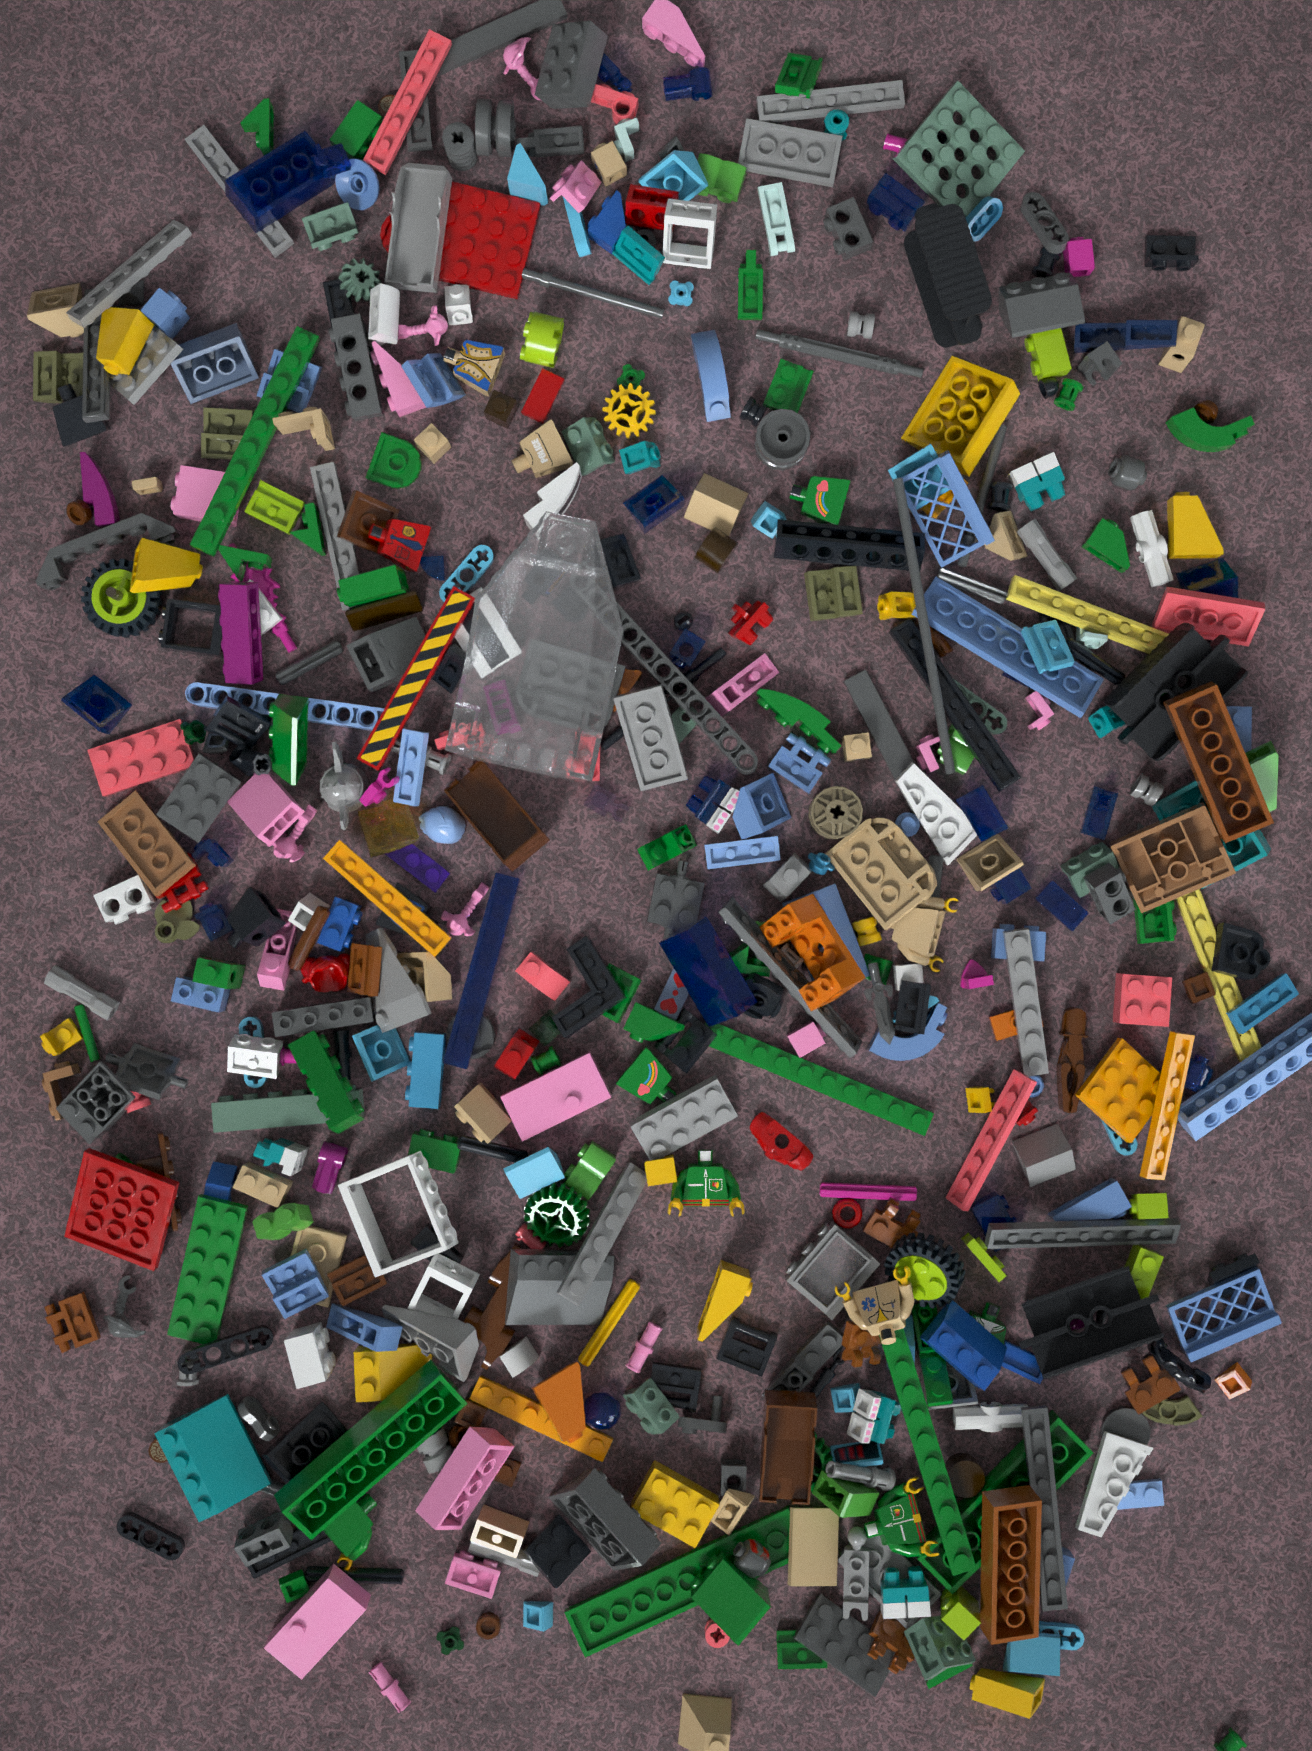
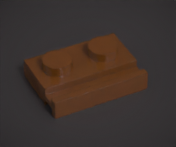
M366 1254L327 1272V1276L342 1306L387 1284L384 1274L378 1277L374 1276Z

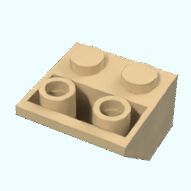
M481 1082L454 1106L457 1109L455 1112L457 1117L463 1123L468 1122L474 1128L472 1130L474 1136L480 1142L485 1140L487 1144L512 1121L507 1110Z

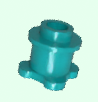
M835 109L830 111L824 119L826 127L824 133L840 135L843 141L847 137L845 131L849 125V117L843 110Z

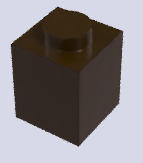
M494 390L484 410L486 419L508 429L518 409L517 400Z

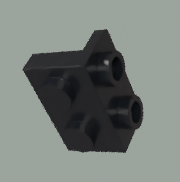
M1247 1253L1235 1257L1233 1259L1234 1262L1225 1265L1220 1263L1211 1268L1212 1272L1209 1273L1207 1281L1211 1286L1253 1267H1258L1260 1263L1255 1253L1249 1256ZM1255 1276L1247 1279L1243 1287L1247 1289L1253 1288L1257 1282ZM1232 1287L1224 1289L1221 1297L1225 1299L1232 1297L1235 1289Z

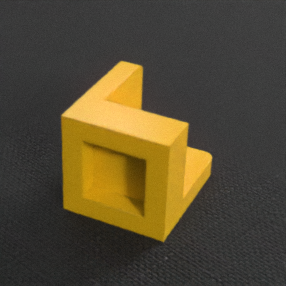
M673 1154L667 1155L662 1159L645 1161L648 1186L677 1182Z

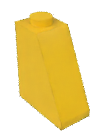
M114 307L106 309L101 315L96 359L104 365V369L110 374L130 375L154 324L138 309Z
M1177 492L1175 496L1167 500L1168 559L1218 558L1224 554L1223 547L1198 495L1190 496V492Z
M141 538L135 549L130 592L140 593L191 587L195 579H199L202 573L203 565L199 564L200 554Z
M981 1668L971 1678L970 1690H973L972 1700L1030 1719L1042 1702L1045 1679Z

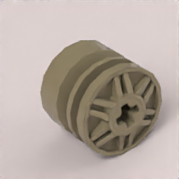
M839 786L822 790L812 799L808 808L810 826L818 835L826 839H839L853 833L858 828L863 814L860 799L856 794L845 787ZM838 806L842 816L834 819L830 809Z

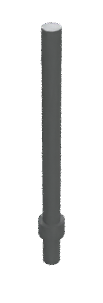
M524 268L522 272V278L538 282L540 286L546 288L552 286L660 319L663 318L665 309L560 279L546 271L540 273Z
M1004 425L1000 426L994 436L975 501L981 514L983 513L990 483L992 482L1007 427ZM967 531L966 535L962 537L961 544L970 546L977 542L975 534ZM971 552L960 557L957 565L967 567Z

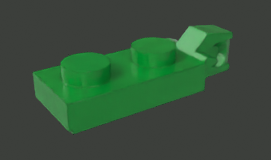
M746 250V264H740L738 270V320H762V264H756V250Z

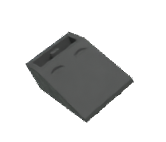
M413 617L371 633L346 646L367 689L374 693L403 677L426 635L417 617Z
M100 1061L57 1106L56 1110L90 1145L110 1130L136 1096Z

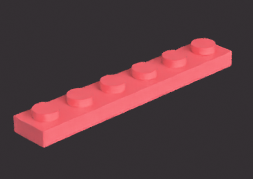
M430 29L363 159L374 170L384 175L388 173L452 46L450 39Z
M1014 1069L946 1196L947 1200L962 1211L968 1212L1037 1084L1035 1080L1019 1070Z

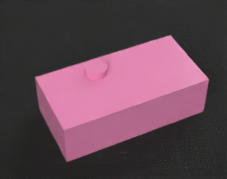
M591 1051L502 1094L501 1099L521 1140L524 1141L610 1099L612 1094Z
M470 1426L415 1511L434 1530H461L515 1446L494 1428Z
M333 1564L270 1632L264 1649L302 1680L366 1611L371 1594Z

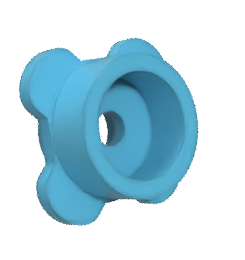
M676 280L670 283L671 295L668 298L669 303L672 305L690 306L692 304L691 291L694 289L691 282L679 283Z

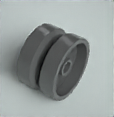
M478 99L475 117L477 156H491L496 140V151L499 157H513L516 137L513 100H499L495 116L492 100Z
M778 409L771 411L762 418L757 427L754 444L757 457L764 465L773 470L784 471L794 468L802 461L809 446L810 431L808 424L800 414L793 410ZM780 437L785 438V442L779 441Z

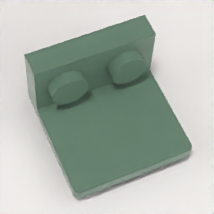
M941 1615L922 1618L904 1631L924 1680L934 1678L947 1668L968 1665L976 1661L967 1639L963 1640L941 1620Z

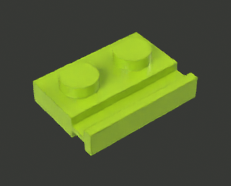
M260 480L259 486L252 495L244 512L290 535L289 532H292L298 521L305 502Z
M967 1233L961 1238L998 1282L1006 1277L1002 1271L1005 1266L995 1255L991 1258L985 1252L987 1247L979 1236L974 1239Z

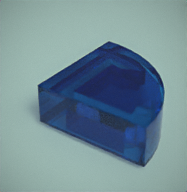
M444 556L421 557L420 564L427 575L435 580L445 581Z

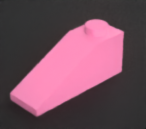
M764 653L705 699L722 717L776 676L779 671Z

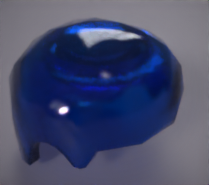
M594 1393L585 1400V1422L591 1428L604 1431L618 1423L622 1415L619 1401L609 1393Z

